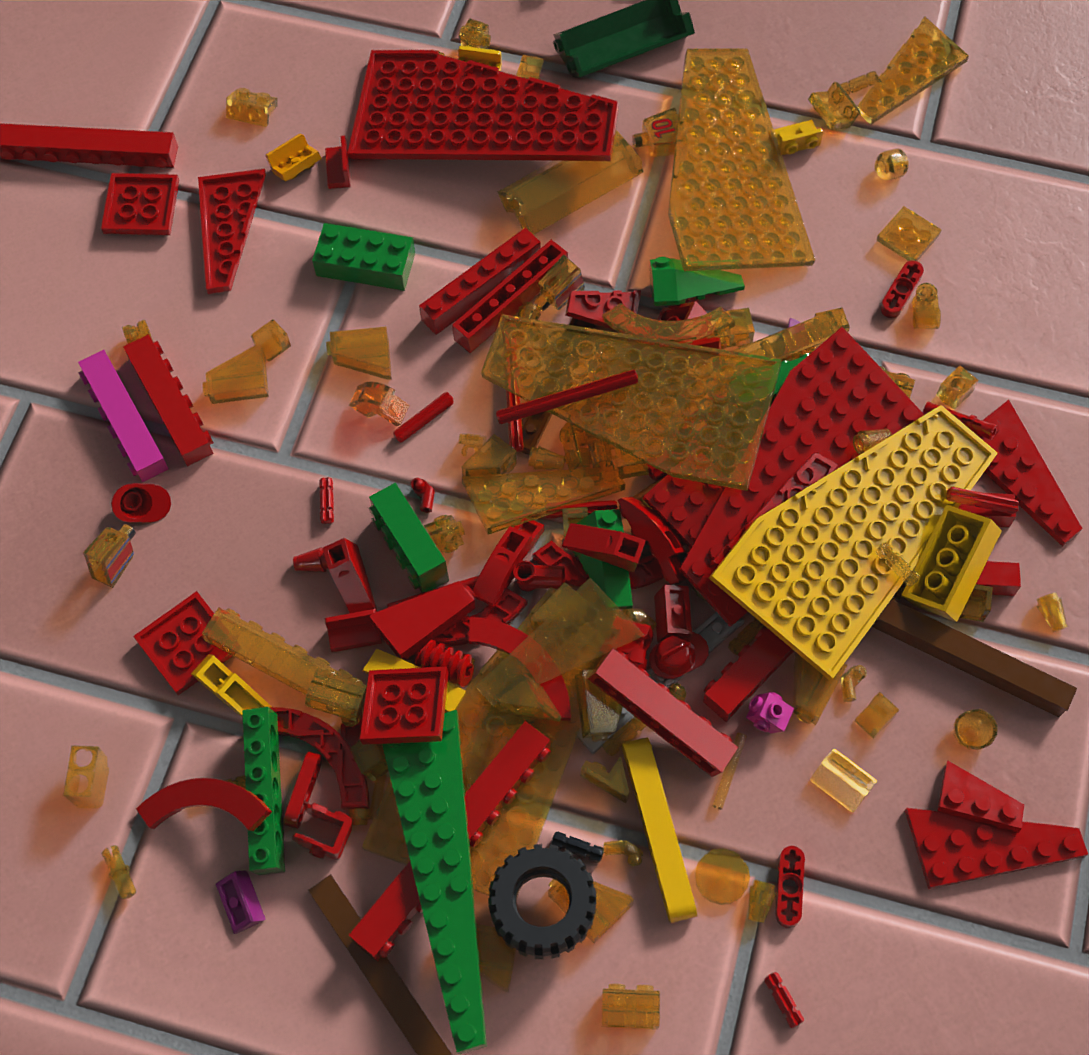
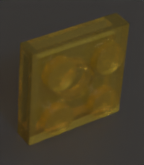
M903 206L878 234L876 241L908 261H918L939 237L942 229Z

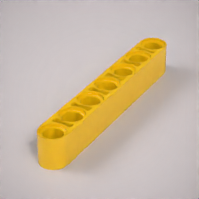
M646 737L622 743L623 754L668 920L670 923L697 917L694 897L650 740Z

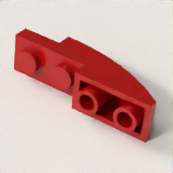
M633 497L618 499L620 512L627 519L631 527L632 536L646 540L645 544H650V551L653 557L658 560L664 579L670 585L679 584L687 580L679 571L681 562L678 558L680 554L686 551L667 523L651 508Z
M523 515L514 527L509 526L488 558L472 591L476 599L491 606L495 605L515 578L513 575L515 565L525 558L543 534L544 524Z

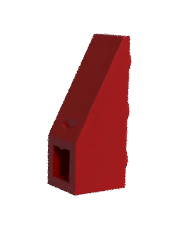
M570 523L562 547L634 572L646 540L621 531Z
M342 538L323 547L329 572L349 612L355 613L375 609L377 612L358 545L346 538Z

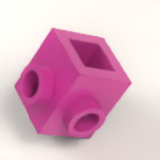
M774 692L758 694L750 701V710L746 718L752 721L754 727L761 731L769 732L770 734L784 732L794 708L782 701V697Z

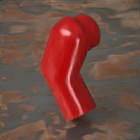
M414 478L410 486L421 498L420 510L430 513L433 508L435 490L424 479Z

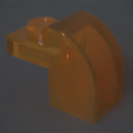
M365 382L357 386L349 406L367 418L378 414L397 427L402 424L410 404L396 396V390L385 384Z

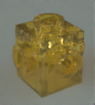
M469 18L466 25L462 26L459 31L461 46L481 49L488 48L491 42L489 25Z
M452 515L438 516L433 522L424 525L440 553H450L457 550L458 546L464 545L462 536L465 535L461 521L456 522Z

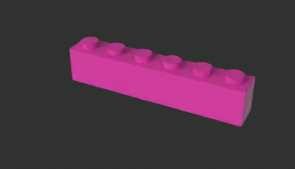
M105 350L79 361L78 363L82 371L78 372L84 385L90 384L91 389L88 392L94 403L100 402L101 407L97 409L104 421L109 419L111 425L107 426L113 439L119 438L121 443L117 446L123 458L126 456L130 458L131 462L127 463L133 476L139 475L141 481L145 482L169 470Z

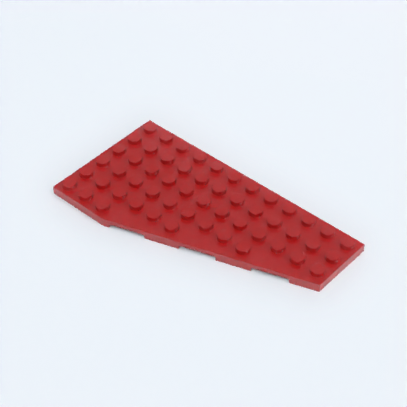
M371 50L347 154L350 159L611 161L619 106L618 101L594 94L591 96L562 89L560 85L533 77L526 79L501 72L497 67L472 60L465 62L440 55L436 50Z
M843 327L839 328L788 373L679 568V571L730 627L748 611L709 579L717 568L710 564L716 555L812 454L816 452L837 464L835 469L837 470L925 415Z

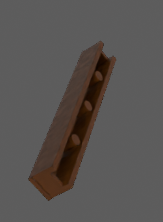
M893 599L889 601L871 626L1057 717L1068 711L1077 691L1076 687Z

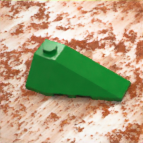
M658 257L650 260V288L654 306L684 304L687 298L696 297L697 300L705 299V295L710 293L724 295L745 290L742 276L739 274L674 258Z
M620 509L594 511L576 523L624 532ZM572 551L583 565L582 569L585 574H588L592 580L594 589L607 611L633 609L628 570Z

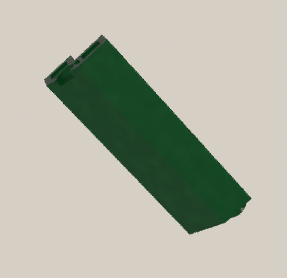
M644 0L553 34L555 38L553 45L556 52L560 54L568 72L573 77L580 78L693 35L695 30L690 12H681L678 0Z

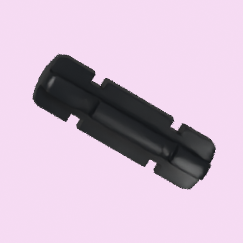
M558 831L554 833L551 845L558 846L560 850L565 848V850L572 852L574 855L582 858L587 856L590 861L600 863L604 854L603 847L597 845L592 847L589 842L572 836L567 838L566 834Z

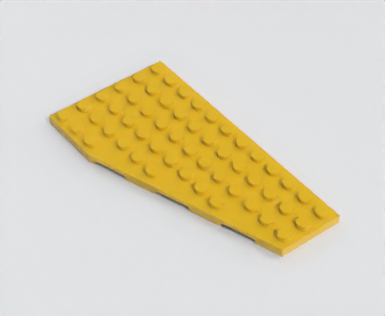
M940 405L755 519L709 579L827 679L831 680L917 565L945 506L949 505L955 508L960 506L961 503L951 502L946 499L947 489L958 487L971 490L998 453Z

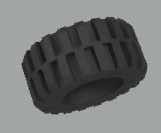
M534 844V849L527 850L526 847L518 849V854L514 857L510 854L504 859L505 864L502 867L498 866L494 873L495 878L490 882L488 905L497 934L504 939L505 944L509 948H515L519 954L525 957L533 955L535 959H543V956H551L553 959L560 957L562 952L566 951L569 953L575 949V945L578 942L581 943L586 938V934L594 922L596 888H594L591 873L586 871V865L580 859L576 860L573 858L572 852L568 850L564 852L559 851L558 846L551 844L549 848H542V844ZM548 877L555 879L567 890L569 907L563 919L556 924L546 927L533 926L525 922L517 911L516 897L519 889L526 882L534 878Z

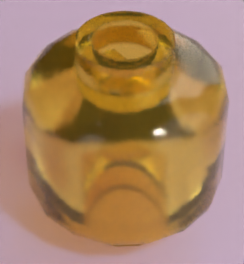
M898 148L881 152L875 161V171L884 180L903 177L909 168V159L906 153Z

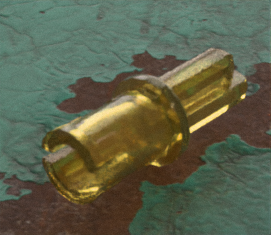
M116 845L110 846L114 857H111L108 848L102 851V856L110 871L108 876L110 879H113L122 899H129L136 894V888L129 874L130 867L125 865L119 847Z

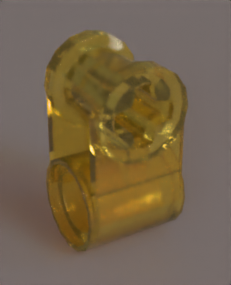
M922 283L918 286L916 295L912 300L914 329H939L941 312L938 304L937 288L930 283Z

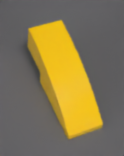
M207 655L191 673L201 684L242 718V710L272 707L214 655Z

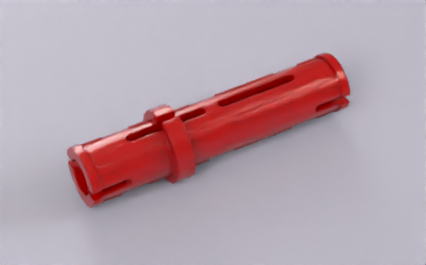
M928 401L924 406L923 413L927 414L939 405ZM947 409L975 434L986 437L989 440L994 438L997 425L979 420L975 415L968 416Z

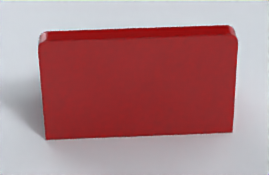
M345 135L340 136V147L325 148L328 189L351 187L349 156L347 154L348 148Z
M664 585L654 596L657 642L659 643L671 636L689 638L692 635L688 586Z
M372 609L325 618L331 652L382 644L381 636L371 625L369 617L376 610Z

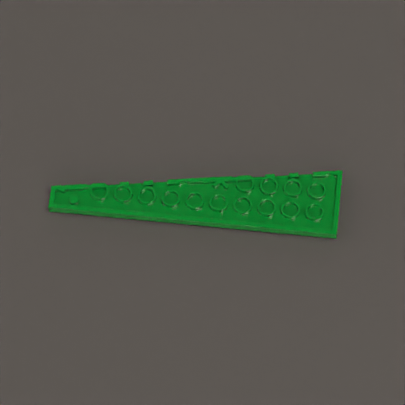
M456 709L444 713L442 741L382 744L456 1053L460 1055L486 1047L487 1042L479 970L480 961L476 935L477 926L474 911L475 903L469 833L467 830L468 821L465 806V786L463 783L459 717Z

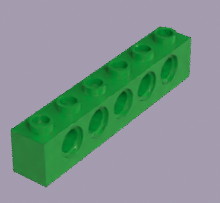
M269 707L242 710L246 790L260 798L272 811L254 831L248 830L249 871L257 875L285 872L277 714Z

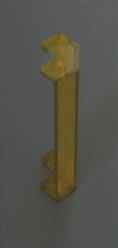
M615 130L611 161H551L497 191L506 212L515 213L521 228L524 229L526 227L534 235L643 173L642 160L622 135Z

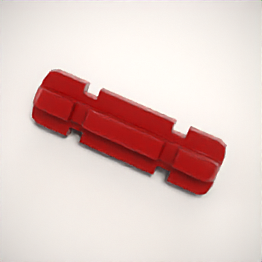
M329 477L321 478L319 480L320 521L322 524H332L334 522L333 481Z
M774 972L766 976L764 982L769 990L772 989L773 992L771 994L782 1014H786L787 1017L785 1019L789 1026L794 1028L802 1024L804 1018L801 1012L796 1010L795 1007L797 1005L786 986H782L781 983L783 981L779 974Z

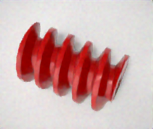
M430 640L420 650L415 663L416 666L421 668L446 666L449 672L448 680L454 684L458 683L461 687L468 685L474 672L471 654H466L463 657V652L460 650L454 654L453 647H448L445 650L443 643L438 644L436 647L435 640Z

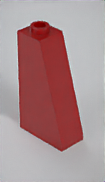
M460 581L375 612L369 617L371 625L395 655L403 660H407L427 645L430 640H434L475 609L476 596L469 586L464 587Z

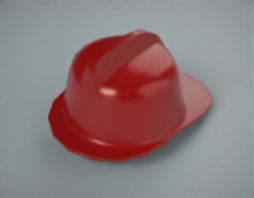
M131 483L117 489L113 495L111 506L115 516L122 521L156 522L164 518L170 511L171 497L167 490L160 485Z
M692 632L689 638L671 636L653 647L649 662L652 670L658 676L664 679H674L703 665L708 658L709 647L706 640L695 632Z

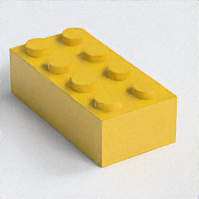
M946 505L902 596L915 607L957 622L1002 530L992 519Z

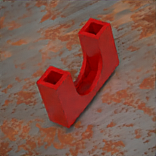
M986 493L1015 499V494ZM960 504L958 509L992 519L998 527H1010L1016 518V513L1009 514ZM987 561L971 594L1015 596L1021 587L1019 563Z

